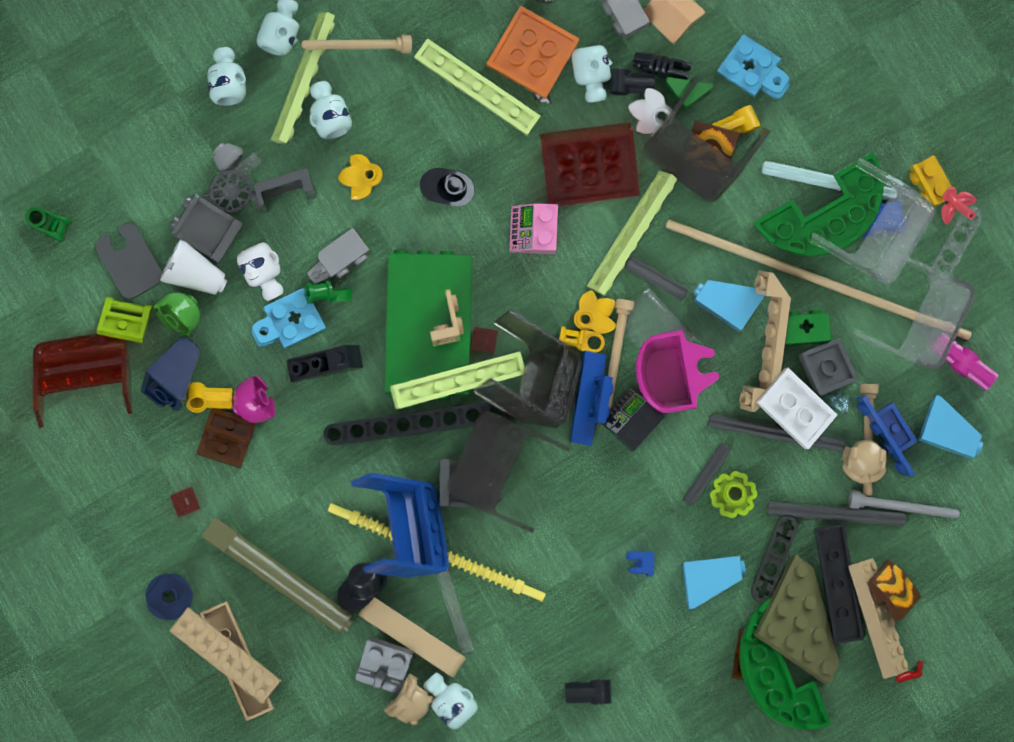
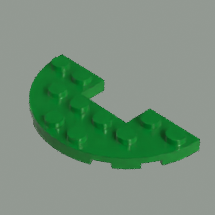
M873 152L833 175L844 193L842 197L804 218L792 199L753 222L755 227L771 244L794 255L818 257L834 254L848 248L870 229L882 205L884 184L881 167L876 155Z
M771 597L767 598L753 611L741 637L740 667L750 696L769 718L785 727L797 730H813L832 725L815 681H809L795 688L783 655L754 636Z

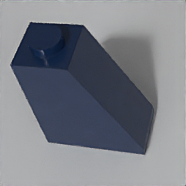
M182 336L146 370L141 392L157 406L171 405L173 410L179 411L181 409L200 353L197 344Z

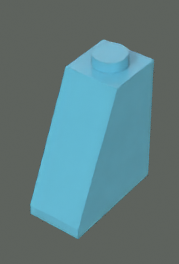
M708 280L705 285L700 283L693 293L697 296L694 303L739 333L765 295L755 294L756 288Z
M933 396L918 441L969 459L979 455L983 446V442L980 441L982 435L941 396Z
M740 556L683 562L687 608L694 609L741 581L742 575L746 574L745 562L740 561Z

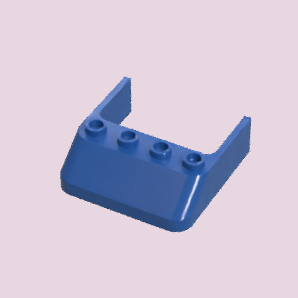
M369 473L351 481V486L378 490L385 494L395 560L381 559L363 567L364 572L408 578L435 575L448 569L449 559L439 495L433 484Z

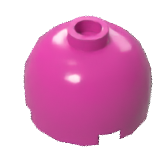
M253 376L242 381L235 389L233 396L234 402L232 407L235 414L240 415L249 423L265 422L275 416L273 397L271 396L268 399L265 393L268 387L259 376Z

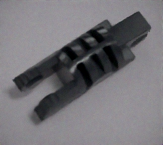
M635 52L632 62L633 67L644 72L689 80L690 76L686 72L692 69L691 62L675 58L670 59L662 55L657 56L654 53Z

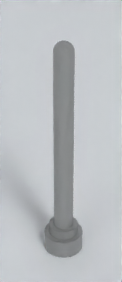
M851 490L849 494L848 507L851 509L870 506L955 519L960 516V511L957 509L866 497L865 494H861V491Z

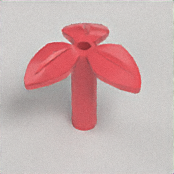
M955 187L948 188L943 194V200L949 201V203L945 204L941 211L944 223L949 224L955 215V209L969 220L974 219L976 213L968 206L975 203L977 199L968 192H960L956 196L957 190Z

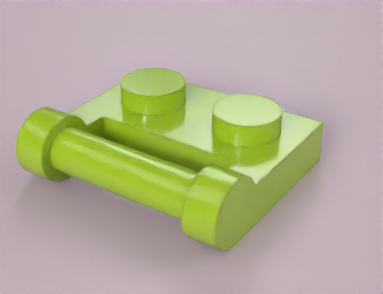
M106 297L97 334L143 343L149 319L152 315L153 305L145 304V306L115 301L112 297ZM112 309H113V310H119V311H124V312L139 314V315H142V316H141V317H136V316H131V315H126V314H121V313H116V312H111V311H112Z

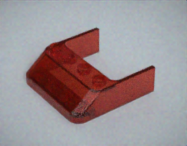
M90 334L45 341L34 347L33 410L39 428L44 427V397L47 394L122 382V395L128 414H132L131 369L126 340Z

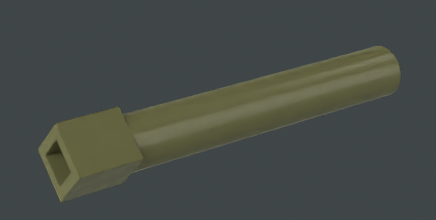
M215 517L202 534V537L228 554L336 633L340 634L342 631L346 633L353 624L351 620L352 614Z

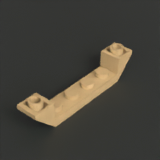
M759 270L758 276L755 279V294L771 296V301L768 305L769 318L765 328L766 341L762 351V370L759 374L760 386H743L740 394V409L756 412L760 408L756 403L757 400L781 373L791 301L790 296L774 273Z

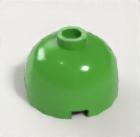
M171 292L154 305V309H158L155 314L161 323L171 332H174V328L181 332L179 337L184 336L187 338L196 329L200 321L198 302L190 294Z

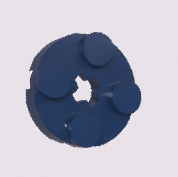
M160 575L154 578L146 589L148 609L159 619L176 620L192 605L193 591L190 584L179 575ZM172 590L175 601L165 603L164 592L170 593Z

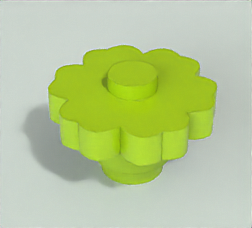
M733 471L730 475L721 474L713 482L715 490L709 494L711 505L714 508H719L721 516L733 519L737 514L740 516L747 515L754 508L752 500L758 495L756 485L753 482H748L746 474Z

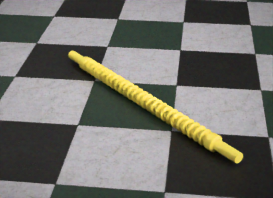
M333 503L330 504L328 512L349 520V523L354 526L359 524L360 528L364 526L366 531L371 529L372 533L378 532V536L383 534L384 538L390 537V541H392L390 525L387 527L384 522L380 524L379 520L373 521L372 517L368 519L366 518L367 515L361 516V513L356 510L352 512ZM452 551L448 552L449 563L452 564V567L457 565L458 569L463 568L464 572L468 570L471 575L475 573L476 577L480 575L483 580L487 578L489 579L488 582L494 581L495 585L501 584V588L506 586L507 590L513 589V593L518 595L522 593L543 602L546 593L525 585L524 581L520 579L515 581L514 577L508 578V574L503 576L501 571L496 573L495 569L489 570V566L484 568L483 564L477 565V561L472 563L470 558L465 560V556L460 558L458 553L453 555Z

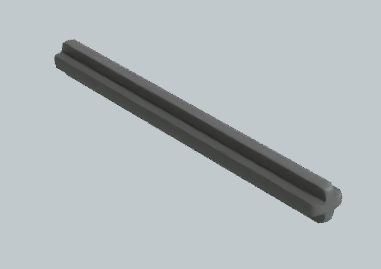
M713 414L709 416L708 426L712 428L798 443L782 427ZM820 435L812 446L843 451L845 440Z
M769 502L767 504V514L897 526H903L906 522V515L904 513Z

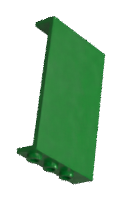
M394 250V253H389L385 394H390V398H393L390 386L470 365L472 255H454L453 251H440L439 255L431 254V251L418 250L417 254H408L407 250ZM450 289L451 295L456 294L459 311L455 312L456 318L461 317L464 334L460 335V341L433 347L430 332L435 331L434 327L446 324L448 328L453 327L445 290ZM469 390L436 399L448 400L450 396H469Z

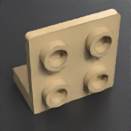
M450 289L445 290L453 327L448 328L447 324L434 327L435 331L430 332L433 347L460 341V335L464 334L461 317L456 318L455 312L459 311L456 294L451 295Z

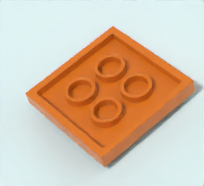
M520 5L486 66L546 99L580 39Z

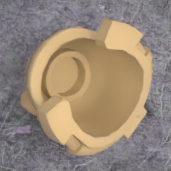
M861 440L856 442L852 448L846 447L841 457V460H843L842 468L852 480L862 484H870L878 481L885 475L887 471L886 463L888 461L886 451L881 449L876 442Z
M410 673L404 681L398 697L394 701L391 700L384 711L390 717H397L402 722H410L412 725H416L419 722L418 720L428 712L434 697L433 695L428 696V692L417 685L416 681L418 679Z

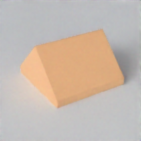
M651 0L643 9L649 21L673 45L706 13L694 0Z

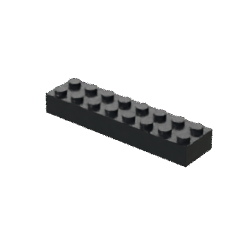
M839 524L815 528L814 534L834 644L864 640L856 590L848 567L851 565L845 525Z

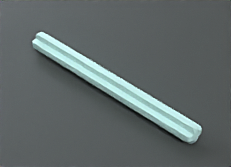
M764 161L762 165V173L766 175L842 191L833 175ZM884 186L883 200L895 201L897 190Z

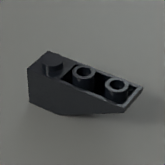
M343 345L287 359L290 382L345 373L363 368L359 345Z

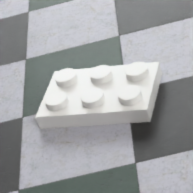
M785 368L756 402L805 450L813 445L837 416L789 368Z

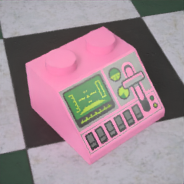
M558 204L512 206L510 252L556 254Z

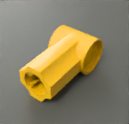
M752 105L745 106L735 111L733 115L712 124L737 131L743 135L761 127Z
M194 382L189 384L187 389L186 405L191 412L195 413L202 412L206 408L231 409L233 391L232 388H207L202 383Z

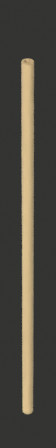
M668 219L665 227L969 341L972 332L670 219Z

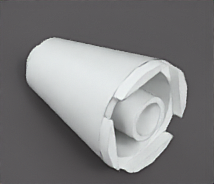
M180 239L163 270L160 281L214 295L217 291L222 292L227 283V280L224 279L225 273L187 242Z

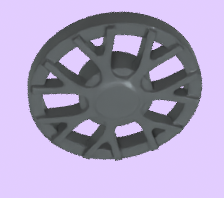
M228 169L221 171L212 179L209 186V197L213 205L228 213L243 209L249 203L252 196V186L249 179L238 170ZM229 174H236L235 182L229 181ZM220 177L225 181L222 187L216 183ZM244 179L247 184L239 188L237 184ZM221 190L222 196H213V191ZM240 192H247L245 199L239 197ZM224 198L228 200V203L225 206V208L220 206V203ZM237 199L240 205L233 208L232 201Z

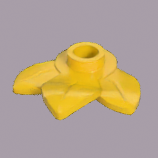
M355 154L350 156L351 166L346 167L340 172L338 180L342 184L352 187V200H361L369 196L372 187L381 182L383 172L378 165L370 163L366 156ZM372 170L374 175L369 179L367 175Z
M593 290L586 292L580 298L579 310L574 315L576 327L587 331L592 329L600 334L611 332L616 328L615 322L609 318L614 309L615 301L609 298L597 299ZM583 315H587L589 317V322L587 324H584L581 321V317Z

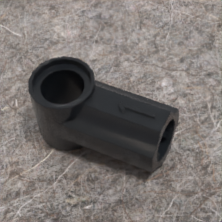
M618 68L610 70V94L622 96L629 95V93L645 94L647 88L654 89L655 74L632 73L630 70Z
M611 680L565 683L566 703L612 704Z

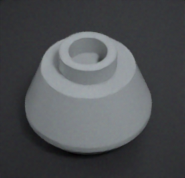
M221 143L213 152L215 154L213 159L220 172L233 169L243 157L242 149L230 143L225 145Z

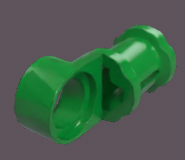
M329 280L324 281L323 284H305V297L308 304L324 299L327 302L352 300L351 288L332 290Z

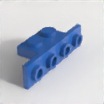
M584 351L569 440L571 443L592 446L595 423H606V419L609 416V400L613 393V377L603 376L606 355Z
M859 395L856 397L859 403L857 405L862 415H867L871 422L869 424L871 430L876 436H880L884 442L882 443L883 449L888 455H892L896 461L894 463L896 470L901 475L904 474V476L912 477L915 475L902 451L916 443L917 440L895 404L890 402L876 412L867 396Z

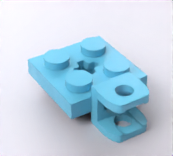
M744 34L717 70L719 75L753 97H756L762 89L769 96L781 99L790 86L788 75L777 68L781 58ZM746 61H747V62L753 61V66H754L755 68H754V69H750V68H749V69L746 71V70L744 69V68H745L744 63H745Z
M305 287L263 307L267 317L256 322L251 331L259 347L268 346L279 340L283 349H286L326 329L314 304L307 303ZM294 312L301 316L298 319V324H295L294 321L289 322L290 313ZM265 331L267 335L262 336L259 332Z

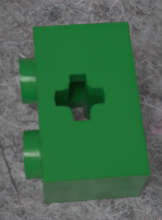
M810 310L807 315H800L799 311L789 312L785 346L823 344L831 341L829 313H823L822 310ZM804 322H806L807 326H811L807 333H805L804 329H800Z

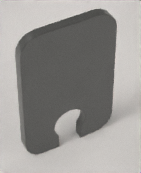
M127 223L117 228L119 233L126 239V245L123 249H113L107 234L97 240L95 248L120 293L127 299H133L161 283L162 271L136 226Z

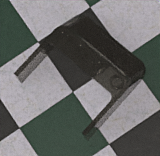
M692 77L644 144L643 152L650 161L667 173L675 176L678 181L707 201H716L738 178L771 131L767 128H762L739 162L735 163L676 120L675 115L700 80L697 77Z
M510 309L497 318L494 324L525 343L529 348L518 393H515L491 377L476 387L474 393L522 423L557 428L567 421L582 365L581 356L570 346Z
M491 411L482 412L476 419L447 485L448 492L455 499L533 533L534 528L496 511V502L527 436H535L566 451H570L571 447Z

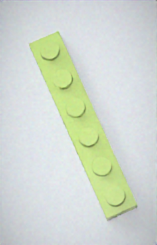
M329 12L319 13L309 40H326L334 28L333 20L335 15ZM305 49L272 135V141L287 143L292 138L295 120L302 113L301 104L303 99L309 94V83L311 78L317 73V62L325 49Z
M428 38L414 57L421 64L526 136L529 135L541 117Z
M663 171L657 173L589 281L588 288L605 295L612 287L614 279L624 268L631 252L636 249L638 241L649 228L651 220L661 209L667 195L673 190L674 184L677 181L675 176Z
M516 352L390 386L395 408L399 409L524 375L526 371L521 352Z

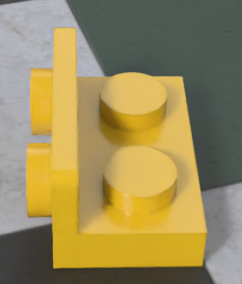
M935 155L912 165L909 169L911 172L909 177L912 183L920 188L922 192L920 197L923 203L933 209L946 202L943 200V194L952 186Z

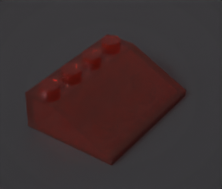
M630 122L539 134L548 204L565 206L640 196L634 133Z

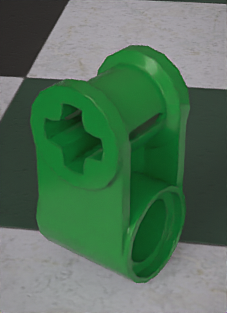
M36 206L29 208L25 214V220L31 228L60 242L64 241L63 235L68 225L72 223L66 217ZM35 213H41L43 216L42 221L38 224L31 222V218Z

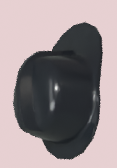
M433 168L427 170L420 180V190L423 196L436 203L463 206L468 204L475 194L473 181L460 170Z
M370 562L356 564L351 568L347 579L338 590L339 604L347 611L356 612L363 609L383 589L387 580L386 575L364 572L363 567L372 564Z

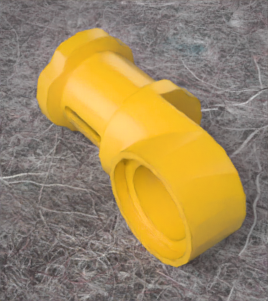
M562 326L558 346L566 345L577 347L581 351L600 353L605 346V340L597 332L587 330L579 332L568 330ZM591 337L600 339L601 346L598 349H591L588 346V340Z

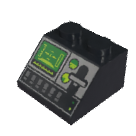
M629 387L610 408L606 423L600 424L633 453L664 419L665 415L653 408L644 397Z

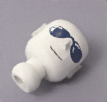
M264 242L258 243L238 254V266L249 286L257 287L260 285L262 296L267 301L283 294L282 285L277 283L275 279L280 274L279 258L268 244Z

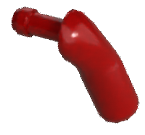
M923 661L917 662L916 672L906 671L896 675V681L901 683L921 677L923 675L921 673Z

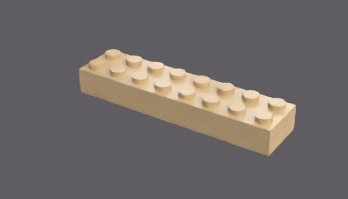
M872 558L849 565L850 574L883 679L908 671V663L904 658L899 635L895 630L894 619L891 617L885 601L877 603L867 584L877 571L876 562Z
M228 601L200 613L204 620L252 656ZM228 677L246 721L275 709L270 697L262 704Z
M190 608L186 609L170 630L172 634L262 704H264L281 682L280 678Z

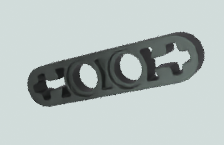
M783 516L777 521L751 588V595L758 602H763L772 596L798 528L797 521L791 516ZM787 520L791 521L790 525L793 527L785 535V537L790 538L789 541L776 537L777 533L782 535L784 528L781 526V523H785ZM776 541H780L785 545V551L781 555H777L772 551V545ZM767 563H773L776 566L777 571L774 576L770 577L764 573V566ZM760 576L766 580H773L772 585L766 584L765 590L768 592V595H763L762 598H759V593L756 592V588H761L764 582L759 581Z

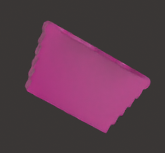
M683 330L650 336L640 347L636 360V378L645 400L662 413H673L697 408L699 393L719 378V374L715 371L702 374L697 369L698 361L701 358H712L715 354L714 350L690 343L684 337Z

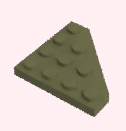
M793 555L790 557L754 636L826 685L831 683L839 666L837 652L814 567L797 555Z

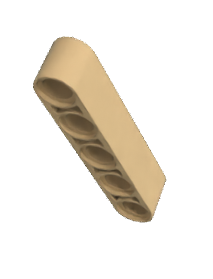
M375 597L358 614L453 678L466 660V657Z

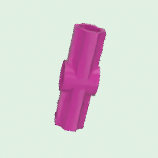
M942 333L931 347V350L947 361L956 373L962 377L969 378L984 391H987L999 376L982 363L977 354L967 347L960 346L945 333Z

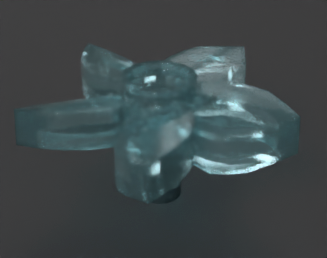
M840 388L835 392V395L832 393L826 394L833 401L830 404L831 409L838 408L840 412L848 413V404L852 399L847 396L843 397Z

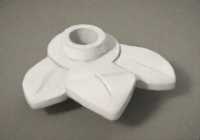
M652 88L645 90V99L636 100L628 106L631 114L639 120L636 131L643 134L653 133L658 127H666L673 120V111L669 106L665 105L664 96ZM659 112L666 113L664 119L658 118L657 115Z

